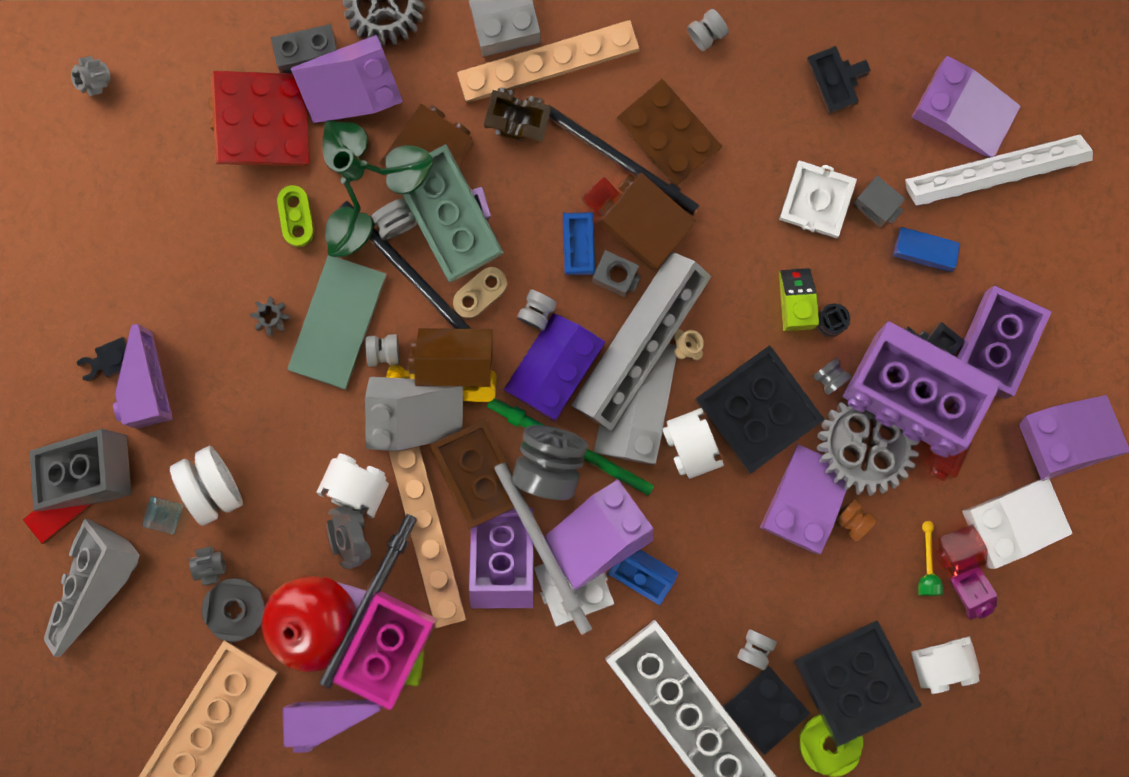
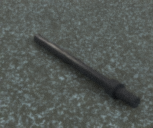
M551 106L548 119L633 176L634 174L643 173L681 208L692 215L695 214L700 205L681 193V188L672 182L670 184L666 183Z
M348 200L340 206V208L350 207L354 210V206ZM373 224L372 233L369 238L371 243L455 329H472L387 240L381 239Z
M406 514L396 535L392 534L387 544L388 550L349 624L345 637L334 652L319 681L320 685L328 689L331 688L375 595L381 591L398 556L404 554L409 544L407 539L418 520L416 517Z

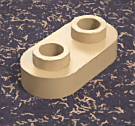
M494 267L482 270L455 294L453 306L456 313L465 319H473L479 316L505 293L507 289L505 274L500 269ZM494 277L497 279V285L490 288L486 285V280ZM471 297L474 299V304L469 308L464 307L463 300Z

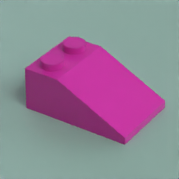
M380 591L375 595L333 682L392 710L437 619Z

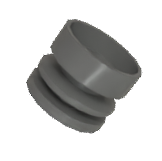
M545 425L526 427L523 434L524 441L520 446V451L524 456L518 457L512 476L513 483L520 489L543 498L555 500L573 498L580 477L576 469L581 468L584 463L583 456L587 452L588 443L580 436L556 427Z

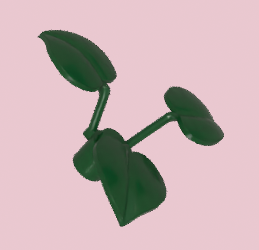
M333 120L325 121L322 139L324 160L329 168L342 176L341 183L345 185L354 205V210L350 207H341L330 215L325 228L328 255L331 257L350 255L362 248L372 233V218L366 213H360L361 206L350 181L359 180L364 175L365 169L381 175H387L386 184L393 192L409 194L417 190L428 176L434 160L431 154L420 147L400 146L387 154V168H379L360 159L368 147V136L362 127L354 123Z

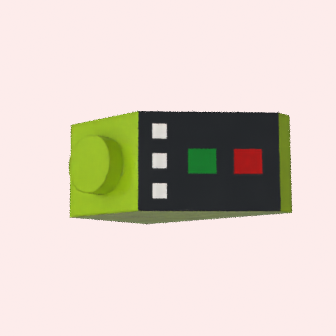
M810 268L779 270L783 331L815 329L819 325L818 304Z

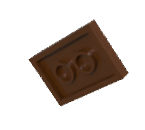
M663 79L657 82L616 118V121L669 181L676 186L682 183L722 148L717 139Z
M486 419L429 445L469 530L515 509L494 467L505 462L512 476L513 474Z

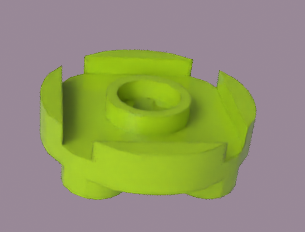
M818 714L811 718L800 732L799 747L801 755L811 769L822 775L833 777L845 775L852 771L860 760L859 757L861 756L864 743L863 737H857L836 747V752L832 753L830 749L824 750L825 738L831 737L821 715Z

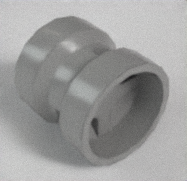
M714 9L706 12L703 19L699 22L694 21L687 26L690 37L702 51L710 48L712 42L717 38L722 39L729 34L725 21Z
M530 290L526 297L527 304L525 308L520 309L517 318L536 329L544 331L548 324L547 317L549 313L554 312L558 303L540 292Z
M390 334L385 338L366 336L368 367L379 366L380 363L386 362L389 365H400V349L397 334Z
M749 629L746 635L747 643L744 648L740 649L737 658L766 670L769 663L767 657L769 652L775 649L777 641ZM752 645H755V646H758V647L764 649L763 652H761V651H759V650H757V649H755V648H752Z

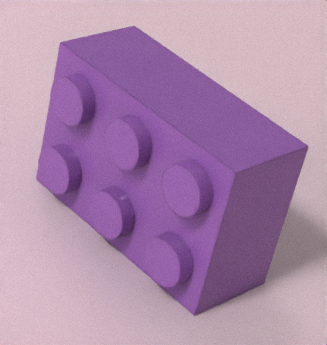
M993 286L985 291L965 336V342L960 347L956 358L1001 381L1002 383L995 395L1003 399L1013 397L1052 311L997 286Z

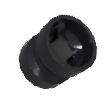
M833 303L827 305L818 313L819 325L816 329L825 337L832 338L838 336L850 324L848 310L841 304Z

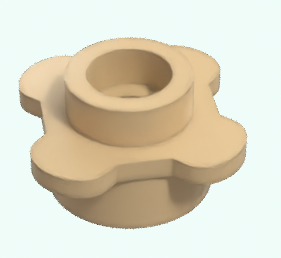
M677 330L673 336L676 341V357L679 359H684L685 357H691L694 360L701 359L704 347L702 336L695 330H687L686 332Z

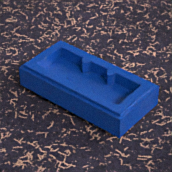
M563 213L565 275H594V213Z

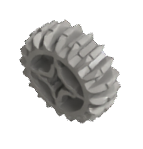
M343 0V6L347 8L344 16L346 19L351 20L349 22L350 29H358L357 36L359 38H363L366 35L367 38L377 35L383 47L388 38L391 39L393 45L397 44L396 36L401 35L402 39L407 40L408 34L406 30L408 29L411 32L417 31V26L414 22H422L423 16L419 12L425 10V4L420 0H408V7L404 14L400 12L399 7L396 5L398 0H368L372 5L368 10L369 15L364 19L360 14L362 0ZM384 1L385 4V1H388L390 8L387 7L384 9L383 6V8L380 9L378 2L380 3ZM384 20L395 22L389 25H379Z

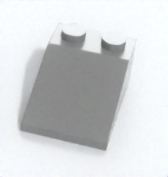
M468 0L482 57L541 43L540 29L532 0Z
M369 377L365 395L366 449L399 451L434 443L462 430L463 386H415V379Z

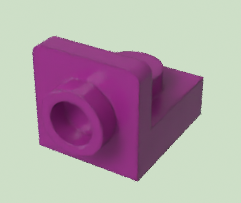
M979 565L951 578V584L966 607V614L970 620L976 617L979 619L985 618L994 612L997 607V594Z

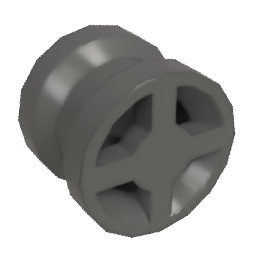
M835 358L813 375L816 381L822 382L827 395L831 394L852 377L849 372L841 368V361L838 358Z

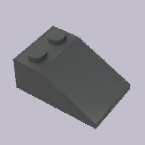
M99 429L30 451L33 511L101 503L131 495L127 435Z

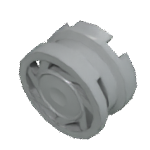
M403 198L383 206L371 216L373 224L380 228L378 233L382 240L399 236L418 224L406 200Z

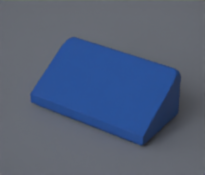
M900 227L893 256L952 272L957 266L960 243Z
M642 550L635 552L610 568L607 572L611 577L658 605H661L678 576L676 570Z

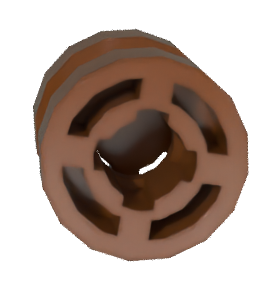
M852 499L838 513L835 523L839 527L849 528V536L855 542H858L875 525L877 519L871 513L863 515L864 511L861 509V504Z

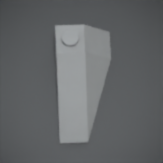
M668 344L613 430L610 431L599 425L594 448L595 453L653 466L656 464L676 363V345Z
M86 518L72 543L69 556L74 557L69 574L63 573L61 584L64 585L61 601L54 604L44 637V642L55 657H60L124 586L131 572L136 568L140 556L127 539Z

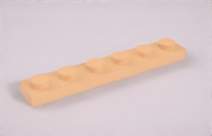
M628 20L459 71L457 75L467 104L490 97L492 90H497L498 88L513 90L639 52V46L631 21Z
M416 446L399 451L388 450L405 514H410L418 519L411 531V537L433 617L437 619L435 627L439 628L467 620L421 448Z

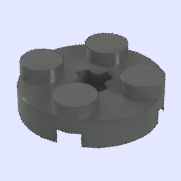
M345 505L330 509L328 514L333 516L332 520L327 521V534L334 555H341L344 561L339 563L345 569L361 566L364 560L371 557L370 547L364 540L362 532L364 527L362 514L358 510L352 511Z
M237 578L227 579L215 585L206 594L202 605L203 620L217 638L232 642L241 641L256 634L262 626V616L266 601L262 591L251 582ZM233 601H237L239 607L243 609L242 614H237L236 619L231 618L230 612H226L227 606L233 605Z

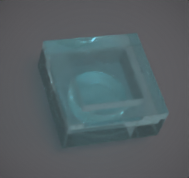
M151 496L142 526L174 534L183 504Z

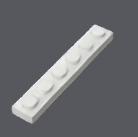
M1076 135L905 179L906 190L916 206L929 204L933 201L960 196L979 189H988L1010 181H1018L1022 178L1046 174L1053 170L1077 166L1080 163L1092 161L1093 150L1081 135Z

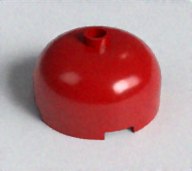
M306 575L298 577L280 586L267 601L262 616V632L265 643L279 662L293 670L301 672L324 670L345 637L356 608L346 590L334 580L328 577L321 578Z

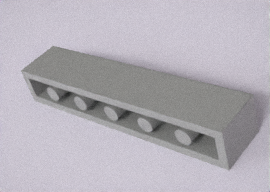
M671 252L571 406L588 419L612 431L712 276L697 262Z

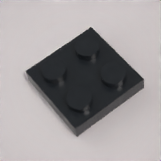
M767 666L766 670H762L722 706L764 755L811 714L770 666Z

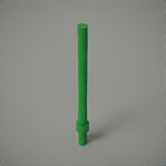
M494 398L487 405L489 409L508 418L507 422L516 427L519 425L524 428L531 425H544L526 415L525 410L516 405L513 408L497 398ZM587 449L585 456H583L584 461L645 495H650L654 487L653 484Z

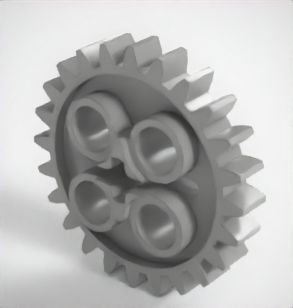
M840 402L837 406L838 412L831 410L828 414L830 420H824L821 424L826 431H820L817 436L820 440L825 441L817 446V450L826 452L819 461L820 463L829 462L830 464L825 473L828 474L835 471L837 475L834 483L842 479L845 480L844 490L846 491L852 485H855L857 495L864 488H867L869 496H872L876 491V487L884 494L888 490V484L895 489L899 485L898 479L904 481L908 477L905 470L911 471L915 467V464L910 460L916 459L919 453L911 450V448L916 447L919 442L904 436V430L895 425L888 427L879 423L875 419L876 415L867 410L860 412ZM869 420H873L874 428L869 439V446L872 449L866 456V471H862L861 465L867 448L863 442L869 435ZM848 423H858L861 426L862 432H853L850 430ZM879 429H887L891 433L892 439H883L879 434ZM843 451L853 452L857 462H848L843 456ZM874 458H882L887 464V469L878 468L874 463Z

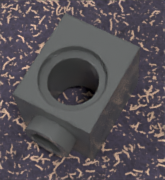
M876 176L853 205L881 228L886 221L892 224L904 211L899 206L905 198L879 176Z
M605 250L593 276L592 283L626 297L628 291L635 292L641 275L636 274L639 265ZM620 268L625 271L627 278L625 281L617 283L610 278L609 273L613 269Z

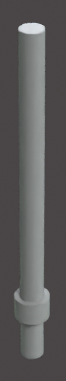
M503 462L497 465L494 469L563 599L561 604L565 612H570L581 635L590 631L592 627L581 608L583 603L578 594L574 595L519 488L513 483L512 475L506 463Z

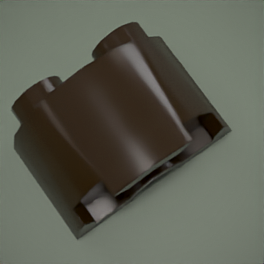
M506 88L492 90L484 128L496 129L495 134L508 139L523 142L524 138H528L536 143L542 142L551 106L545 105L544 100L533 96H527L526 101L514 97L515 92Z

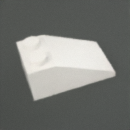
M1050 479L1045 481L1037 480L962 511L984 565L989 569H996L1023 558L1073 534Z

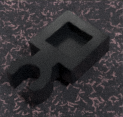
M121 337L95 348L97 357L94 359L90 357L79 359L76 362L78 366L82 367L90 364L92 367V371L82 377L83 380L94 381L102 371L107 378L120 374L127 346L126 338Z

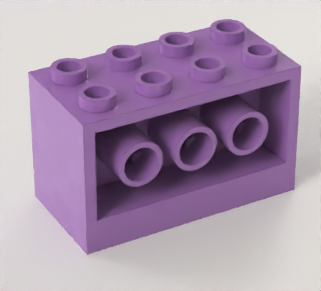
M888 321L875 334L842 397L849 400L847 404L860 412L867 410L876 415L875 419L879 423L888 427L895 425L904 430L903 435L915 442L922 440L930 444V449L936 454L943 457H948V455L953 457L968 448L1002 382Z

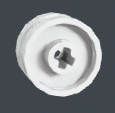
M209 445L195 453L196 466L187 459H183L170 466L172 479L183 502L201 526H205L218 519V507L229 513L243 505L240 492L231 472L212 446Z

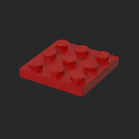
M213 71L211 73L216 164L307 166L309 164L306 104L293 74Z

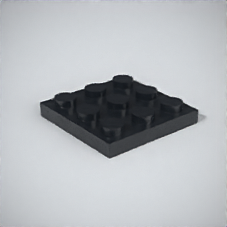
M770 345L695 399L748 474L754 472L825 420Z
M878 620L793 661L836 747L922 706Z

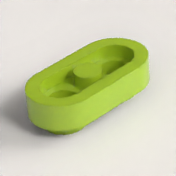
M290 185L283 188L277 197L282 234L290 245L304 247L314 237L309 197L301 187ZM298 198L299 205L294 208L290 207V200ZM299 227L304 228V234L301 237L294 236L295 229Z

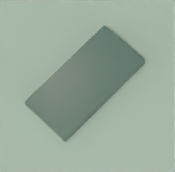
M445 144L429 153L434 159L433 166L423 184L417 190L409 194H403L448 282L452 283L505 253L449 147Z
M328 255L287 370L347 390L387 275Z

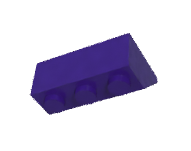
M552 313L545 330H541L504 390L553 422H556L605 346V341L582 326Z

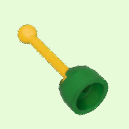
M925 521L922 524V529L925 532L927 574L919 580L918 596L944 595L942 580L933 574L932 532L934 524L931 521Z

